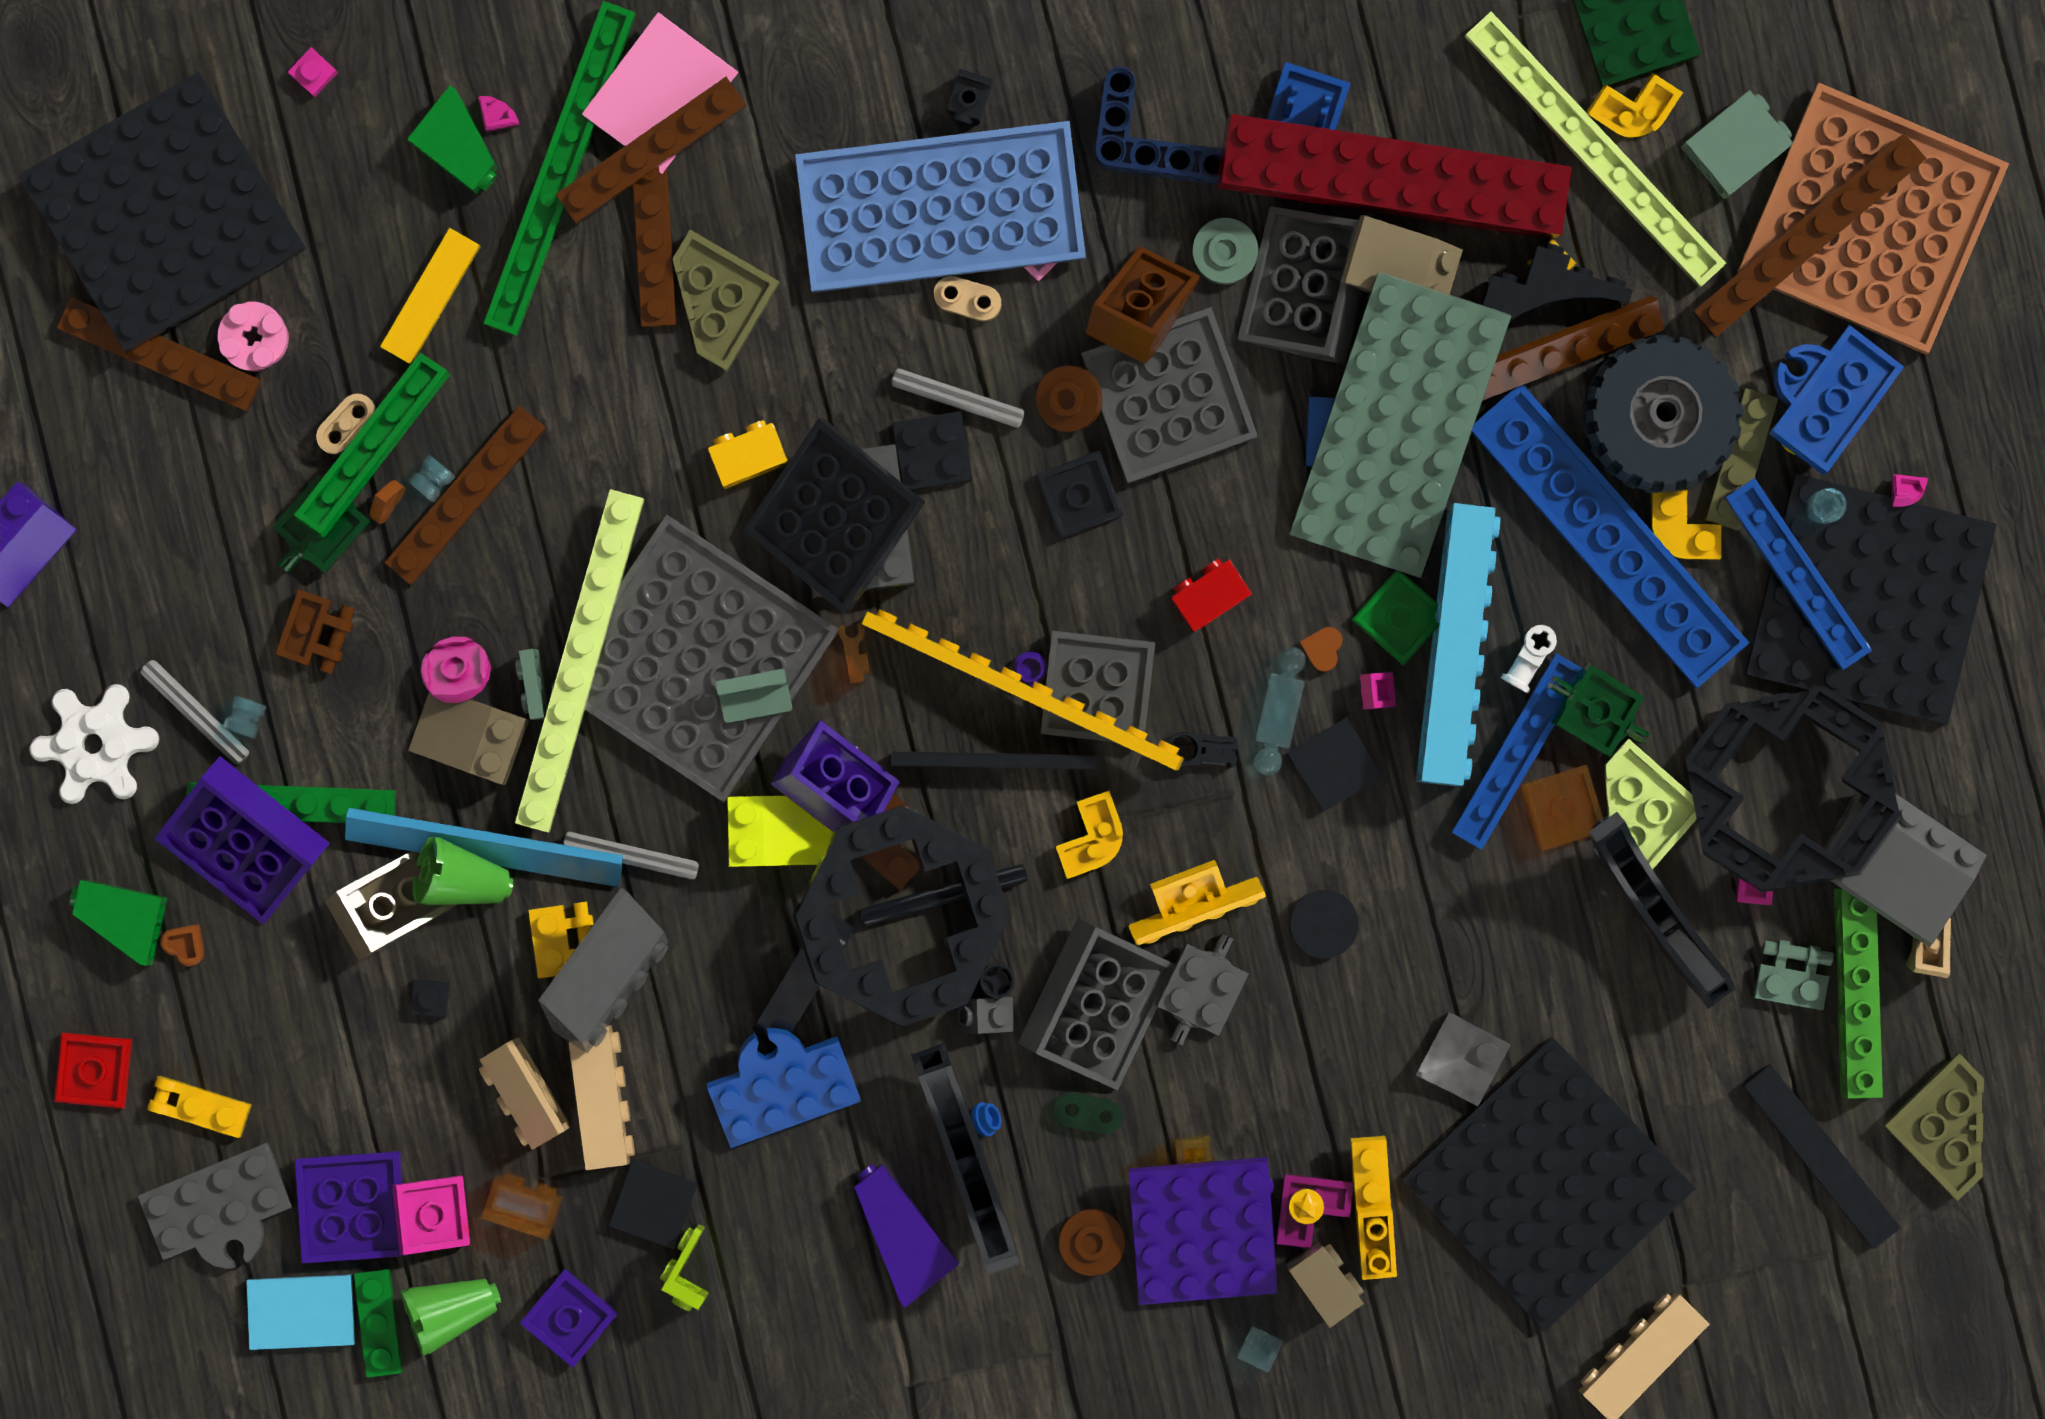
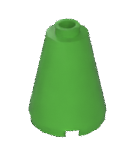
M428 837L424 842L416 862V866L421 867L420 878L413 877L412 895L414 902L422 905L500 904L504 898L510 897L513 889V878L509 877L508 870L440 837Z
M486 1279L412 1287L400 1291L405 1312L408 1314L411 1323L412 1333L423 1356L433 1353L497 1312L496 1304L501 1303L495 1283L489 1285Z

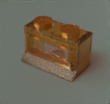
M505 1172L503 1177L496 1176L481 1219L545 1240L550 1238L564 1198L556 1195L558 1189L538 1183L536 1188L523 1184L525 1178Z

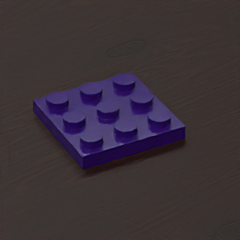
M401 1151L295 1159L302 1263L407 1256L399 1254L392 1185L403 1183Z

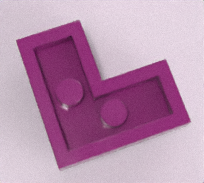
M1284 1174L1276 1243L1307 1248L1312 1247L1314 1223H1299L1289 1212V1200L1296 1191L1305 1188L1316 1191L1323 1200V1214L1350 1217L1354 1183Z

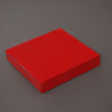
M61 1033L54 1102L126 1108L132 1039Z

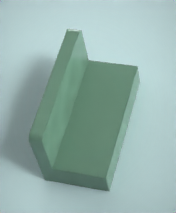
M785 669L715 681L717 694L720 696L723 718L726 723L789 712L793 709Z

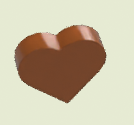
M396 480L390 481L374 496L369 511L370 518L379 524L384 523L402 499L406 487Z
M1325 627L1299 643L1312 666L1318 671L1326 672L1336 666L1338 661L1336 651L1341 647L1343 638L1338 629Z
M200 924L166 931L161 937L162 949L169 955H176L178 961L185 966L199 964L204 957Z

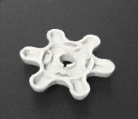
M114 684L107 687L101 702L92 707L81 704L76 694L68 689L58 690L53 695L52 706L61 718V727L52 736H38L30 743L29 751L31 756L37 761L56 760L64 766L65 778L59 787V796L64 802L69 804L80 802L85 795L87 787L97 781L106 783L117 798L128 799L135 794L137 783L128 771V760L131 755L137 752L153 751L159 744V736L155 729L151 727L132 728L125 723L123 711L130 697L128 690L124 686ZM91 734H97L102 740V748L95 754H90L85 750L84 746L85 739Z

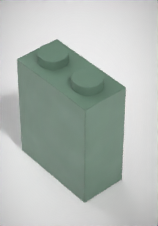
M1750 90L1681 146L1682 150L1724 200L1794 144L1790 139L1792 134L1788 127L1780 120L1776 122L1768 113L1770 107L1765 99L1759 94L1754 96Z

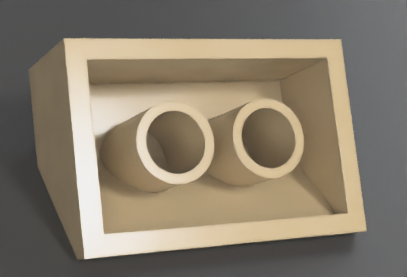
M520 1037L507 1042L480 1059L483 1066L479 1068V1071L488 1086L495 1085L500 1094V1097L496 1098L503 1113L506 1116L511 1114L518 1126L514 1128V1131L523 1146L529 1144L533 1150L572 1127Z

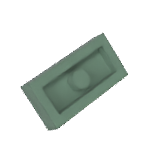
M528 649L519 651L520 659L516 660V672L519 680H524L526 693L521 694L523 711L525 714H529L530 720L545 719L548 702L539 650Z

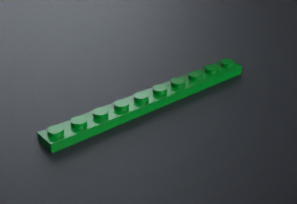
M603 1L486 315L484 324L518 337L565 209L556 194L576 180L596 126L582 113L618 66L636 17V13L606 1Z

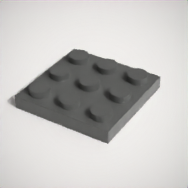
M1052 631L1046 686L1053 689L1051 696L1064 701L1065 697L1068 696L1085 704L1082 711L1095 716L1098 710L1115 718L1114 726L1126 731L1130 725L1145 732L1155 642ZM1043 709L1041 734L1114 742Z

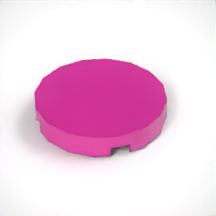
M453 636L441 640L433 646L434 649L429 655L426 653L423 658L420 671L423 683L434 698L445 703H460L472 699L483 690L489 680L491 666L488 655L479 644L468 637Z

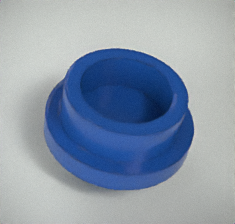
M981 1102L974 1105L971 1118L976 1132L983 1137L992 1136L1001 1127L999 1110L991 1103Z

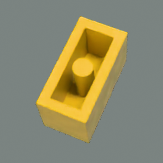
M764 420L758 421L745 427L747 433L734 437L732 433H728L713 440L714 446L709 447L708 450L725 489L786 466L789 463L773 423L766 425Z

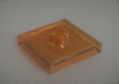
M1587 765L1578 766L1519 785L1539 851L1589 837V832L1593 829L1594 825L1603 818Z

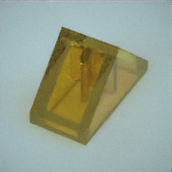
M1208 1133L1173 1138L1177 1164L1213 1161L1211 1141Z

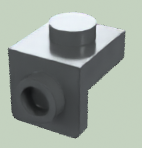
M1013 997L970 998L968 1004L958 1009L957 1019L960 1024L961 1033L1014 1032Z

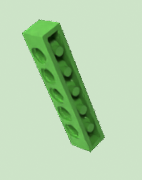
M1834 889L1840 1096L1848 1099L1883 1098L1877 912L1844 889Z

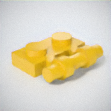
M587 902L574 903L575 917L567 919L564 905L528 910L538 979L556 976L576 950L570 949L568 929L577 928L580 944L591 929V925H594L593 916L589 915Z

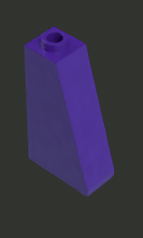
M872 1163L856 1176L860 1182L854 1188L900 1303L905 1308L956 1268L960 1261L882 1163L876 1168Z

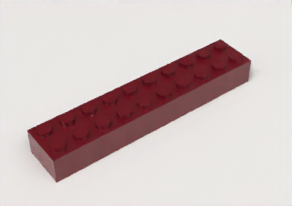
M1231 114L1225 121L1216 188L1555 240L1563 234L1572 167Z

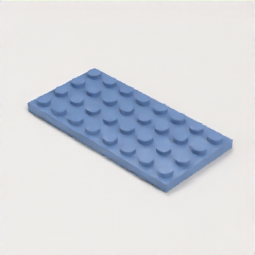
M1070 121L795 154L812 293L1086 259Z

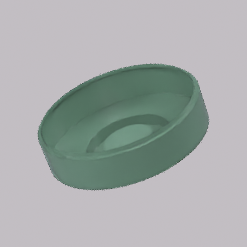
M1232 218L1212 220L1205 224L1195 237L1192 248L1193 261L1199 273L1207 280L1221 285L1237 283L1248 276L1256 264L1258 257L1256 237L1251 229L1239 220Z

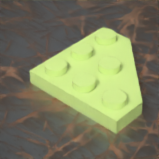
M1627 739L1604 765L1607 816L1610 817L1616 812L1620 814L1638 847L1653 869L1696 821L1693 796L1630 739Z

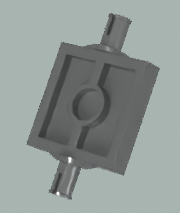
M1220 933V937L1212 952L1199 950L1187 943L1184 944L1156 1003L1157 1007L1170 1012L1179 1020L1170 1040L1183 1045L1191 1027L1203 1028L1215 1035H1220L1249 973L1234 967L1225 958L1234 939Z

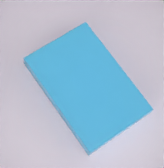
M352 1274L247 1280L250 1350L355 1344Z

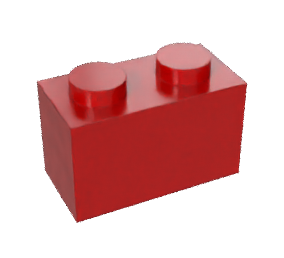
M1218 558L1202 569L1205 574L1203 577L1195 582L1189 577L1173 588L1176 595L1171 597L1170 600L1192 633H1195L1252 595L1230 559L1222 564Z

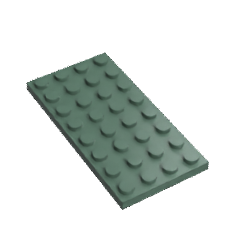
M1378 271L1292 524L1290 535L1421 578L1511 315Z

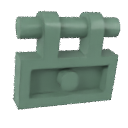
M1781 939L1778 942L1764 940L1762 954L1774 956L1773 966L1759 964L1753 998L1824 1010L1829 976L1816 974L1818 964L1832 965L1833 952L1822 951L1821 947L1809 945L1808 948L1790 945V941ZM1787 959L1805 961L1803 972L1785 969Z

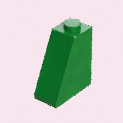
M449 85L408 137V141L477 195L481 189L486 191L497 178V174L494 172L498 167L460 94L454 87Z
M80 880L79 886L75 885L71 892L70 906H74L72 914L138 964L145 966L153 965L168 897L90 880Z

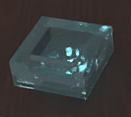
M1251 1325L1237 1354V1358L1269 1373L1283 1344V1340Z

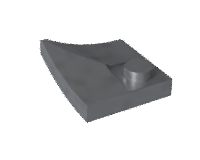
M1449 1012L1416 1076L1479 1106L1511 1044Z

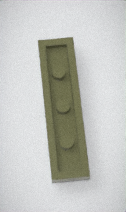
M1747 388L1743 389L1739 402L1743 404V415L1740 417L1739 424L1742 427L1739 439L1734 443L1732 454L1720 466L1704 521L1736 531L1740 529L1741 523L1724 498L1755 478L1778 402L1777 397Z

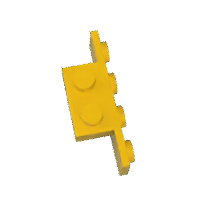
M1215 860L1151 883L1150 886L1160 913L1130 924L1129 929L1136 945L1150 944L1172 932L1188 930L1194 924L1201 921L1220 918L1230 910L1251 906L1259 899L1266 897L1258 877L1225 888Z

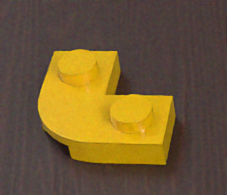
M1652 73L1634 102L1604 84L1586 113L1619 135L1628 138L1640 137L1652 131L1655 132L1664 123L1683 92Z
M1687 490L1671 493H1651V531L1675 558L1685 560L1721 559V525L1687 524Z
M1110 791L1077 802L1088 835L1056 846L1067 879L1106 865L1116 856L1121 847L1123 830Z

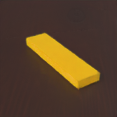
M449 228L382 342L381 348L410 365L413 363L481 246Z

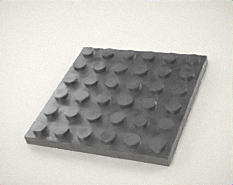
M666 514L620 584L585 710L725 802L784 713L726 723L723 718L720 696L717 694L715 681L785 669L792 702L839 632V629Z

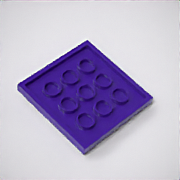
M1267 1157L1128 1168L1139 1305L1277 1293Z

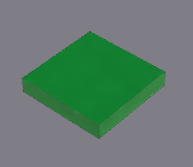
M1395 570L1353 617L1352 621L1404 666L1438 628L1439 623H1437V618L1435 619L1438 603L1403 572Z

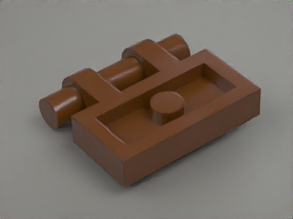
M298 589L275 654L310 666L314 653L321 655L323 660L319 670L332 674L336 662L341 661L343 652L340 650L347 632L351 633L354 624L351 622L355 609L342 604L338 617L329 615L333 601ZM325 624L334 627L328 646L318 644Z

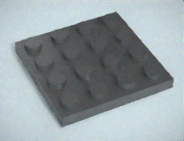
M1212 307L1176 319L1163 343L1147 364L1107 344L1081 353L1086 370L1092 373L1100 384L1103 396L1101 412L1127 484L1258 438Z

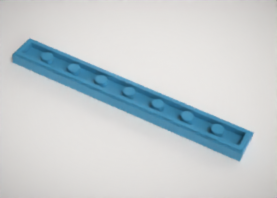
M349 808L347 812L345 840L420 853L428 837H440L500 867L619 887L623 855Z

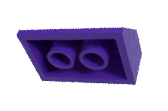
M18 481L0 500V602L7 607L13 604L77 531L72 524L30 487Z
M820 720L785 757L771 785L834 832L838 826L883 812L900 781Z

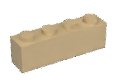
M612 1025L606 1027L607 1033L600 1045L597 1047L593 1046L588 1053L569 1042L586 1170L627 1165L630 1163L629 1156H635L633 1136H626L625 1122L630 1121L628 1101H622L620 1087H626L623 1066L617 1067L616 1053L621 1052L619 1032H613Z
M1674 1292L1671 1296L1668 1293L1663 1295L1653 1306L1656 1311L1647 1321L1644 1318L1640 1319L1630 1329L1629 1334L1631 1337L1623 1345L1617 1343L1605 1355L1607 1362L1599 1370L1596 1368L1591 1369L1582 1378L1580 1383L1583 1386L1578 1391L1607 1419H1618L1710 1325L1677 1292Z

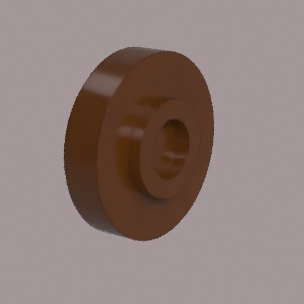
M1062 366L1051 370L1043 377L1037 389L1036 402L1041 417L1049 426L1059 431L1072 432L1085 429L1096 420L1102 408L1103 396L1099 382L1088 370L1078 366Z
M1085 1209L1073 1214L1064 1223L1059 1236V1248L1064 1261L1071 1269L1083 1275L1097 1276L1107 1273L1119 1263L1125 1249V1237L1122 1227L1112 1215L1099 1209Z

